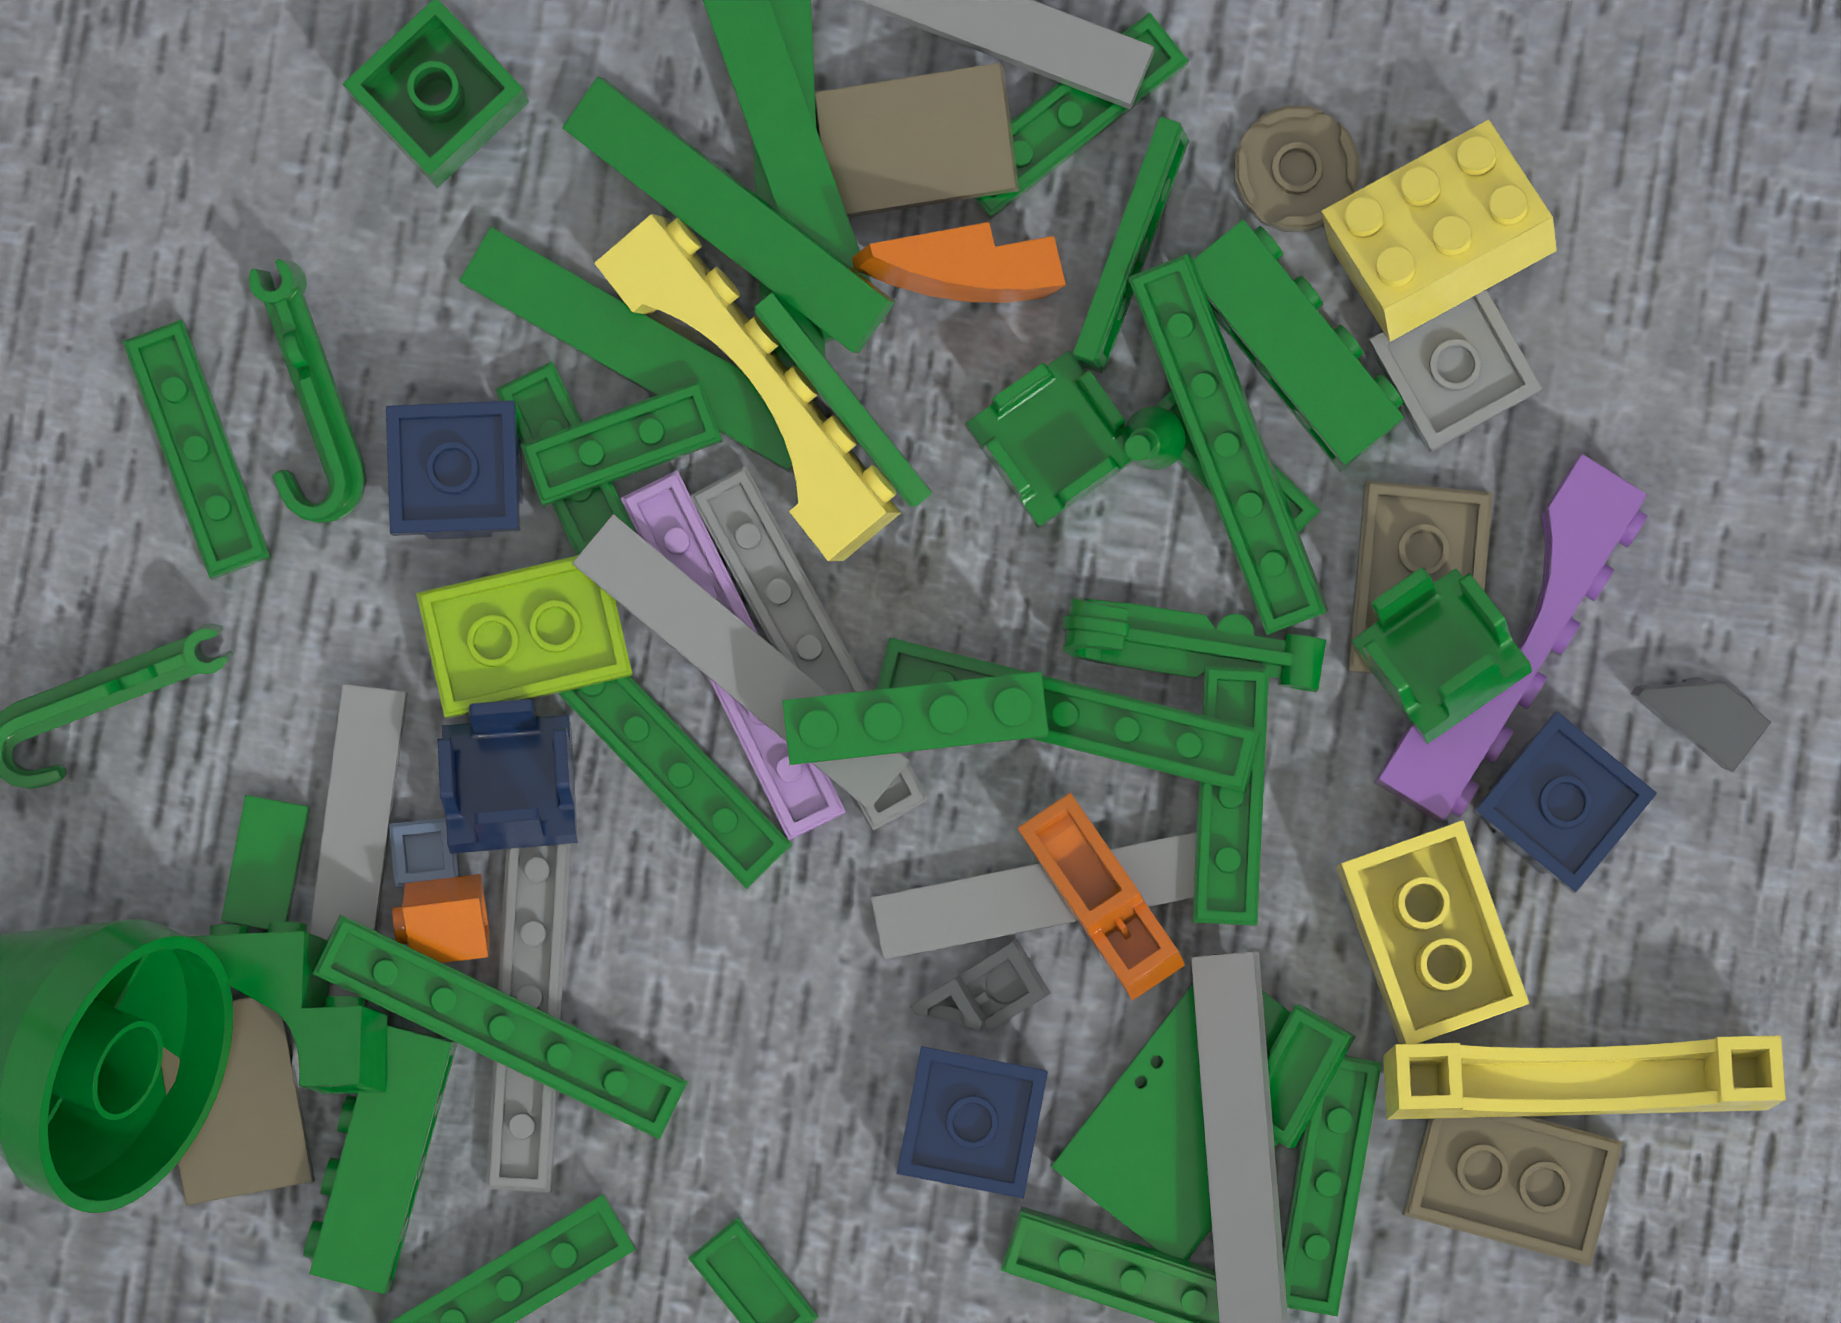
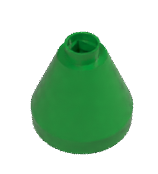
M143 919L0 934V1155L24 1185L73 1209L87 1213H104L122 1208L144 1196L164 1179L181 1160L200 1132L216 1100L227 1067L232 1042L233 1000L231 988L227 984L228 977L221 961L208 946L158 923ZM163 1047L180 1060L176 1080L167 1095L161 1068Z

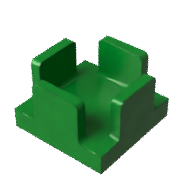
M1069 350L1047 366L1043 362L994 396L990 406L965 423L968 431L1038 529L1133 462L1126 455L1123 444V432L1126 423L1124 417L1091 371L1084 372Z
M1420 568L1373 600L1371 606L1376 617L1375 624L1351 640L1354 650L1426 744H1429L1533 672L1530 661L1511 638L1506 619L1473 576L1468 573L1463 577L1457 568L1433 583L1431 576L1424 568Z

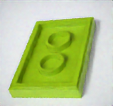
M579 555L416 593L442 709L446 719L469 714V705L474 703L534 699L633 676L616 600L572 565Z

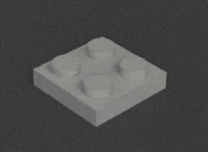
M1487 289L1391 342L1384 332L1372 337L1367 342L1388 381L1403 399L1404 403L1402 406L1429 453L1542 390L1539 381Z

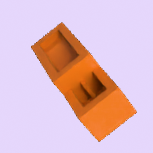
M989 222L871 243L852 257L856 271L886 284L926 296L964 302L1010 303L1044 299L1066 285L1054 236L995 247Z
M1071 792L1017 828L1132 1001L1185 966L1178 949L1144 902L1140 892Z

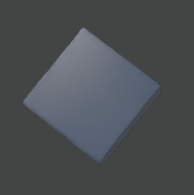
M446 818L389 824L395 888H404L405 883L460 876L458 853L450 854L447 846Z

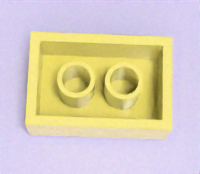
M1489 119L1321 211L1328 245L1390 342L1557 251L1553 216Z
M1463 820L1335 866L1399 1044H1418L1530 1004Z

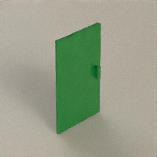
M1193 982L1050 1165V1167L1157 1251L1184 1260H1188L1212 1229ZM1262 990L1268 1056L1291 1012ZM1274 1140V1147H1276L1279 1143L1276 1140Z

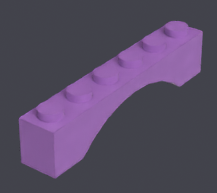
M1583 454L1573 462L1541 513L1545 543L1543 581L1533 618L1518 646L1530 661L1533 672L1429 744L1425 743L1413 726L1407 728L1374 783L1438 823L1444 821L1450 812L1458 817L1463 814L1480 786L1472 781L1471 777L1483 758L1491 763L1496 761L1513 734V730L1504 724L1514 708L1519 704L1528 709L1545 683L1547 677L1538 672L1542 663L1551 650L1559 655L1564 652L1581 624L1572 618V615L1584 596L1592 601L1597 599L1614 572V569L1605 564L1618 542L1628 548L1646 521L1648 515L1640 511L1639 508L1648 494Z

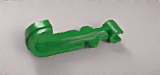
M277 259L275 263L282 278L281 286L277 290L274 287L271 273L259 269H251L248 279L249 286L253 295L265 304L328 480V495L320 503H312L306 498L293 472L279 470L272 476L285 505L301 519L316 523L338 521L353 512L363 498L367 482L365 465L304 296L307 285L306 275L295 262Z
M1071 597L1068 616H1063L1061 629L1065 631L1064 652L1085 661L1194 679L1204 673L1205 666L1269 669V678L1279 679V686L1309 692H1317L1319 690L1326 645L1325 639L1287 634L1285 640L1254 636V628L1251 621L1240 614H1229L1223 617L1215 629L1208 617L1203 614L1133 603Z
M213 623L202 625L189 636L21 699L0 711V778L12 786L26 789L46 787L63 780L67 775L64 764L34 770L25 769L17 764L14 759V750L17 744L199 673L206 675L217 672L230 661L233 652L227 651L217 657H207L201 650V641L216 637L223 631V626Z

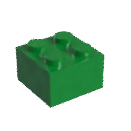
M432 0L343 83L352 100L436 188L441 186L529 103L525 91L520 84L439 0Z

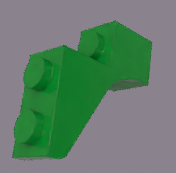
M286 921L269 923L268 933H248V927L217 924L210 926L209 935L189 936L204 943L216 954L226 971L228 985L272 1009L286 1022L297 1047L300 1087L322 1094L385 1092L387 1015L364 1007V998L354 996L328 997L329 981L311 973L327 941L326 939L308 933L307 924Z

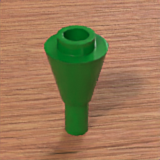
M1156 406L1140 409L1129 418L1123 432L1125 453L1134 463L1145 469L1160 470L1171 466L1180 458L1185 448L1186 434L1183 424L1168 409Z

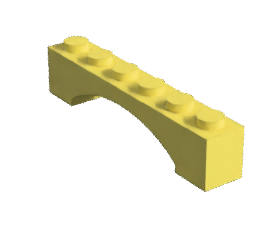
M654 214L649 215L594 264L633 313L651 315L658 309L680 319L715 343L749 378L772 413L784 438L792 462L797 486L798 504L789 511L827 561L846 560L901 514L900 510L891 500L897 494L895 488L876 466L871 465L866 469L851 450L857 445V441L852 433L836 416L832 415L828 419L813 401L818 392L805 374L794 365L788 370L773 351L779 346L777 339L758 317L754 316L749 320L739 308L735 300L740 297V293L730 278L718 267H714L710 271L698 256L696 251L702 245L693 231L679 218L671 221L667 217Z
M1781 1035L1716 1037L1715 1039L1675 1043L1573 1048L1483 1047L1460 1045V1043L1395 1044L1383 1055L1387 1120L1769 1110L1786 1100Z

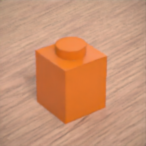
M481 874L405 883L402 906L393 907L392 910L394 934L397 942L404 945L408 944V947L441 963L486 958L489 956L490 927Z

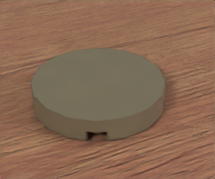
M1283 106L1263 114L1244 133L1234 157V184L1243 206L1260 223L1282 232H1310L1324 226L1321 212L1323 209L1355 192L1359 182L1360 156L1350 132L1340 122L1337 123L1332 117L1324 114L1325 112L1311 106Z

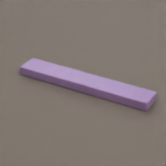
M678 470L620 498L640 537L757 633ZM709 678L789 841L846 813L828 776L812 763L789 765L787 742Z

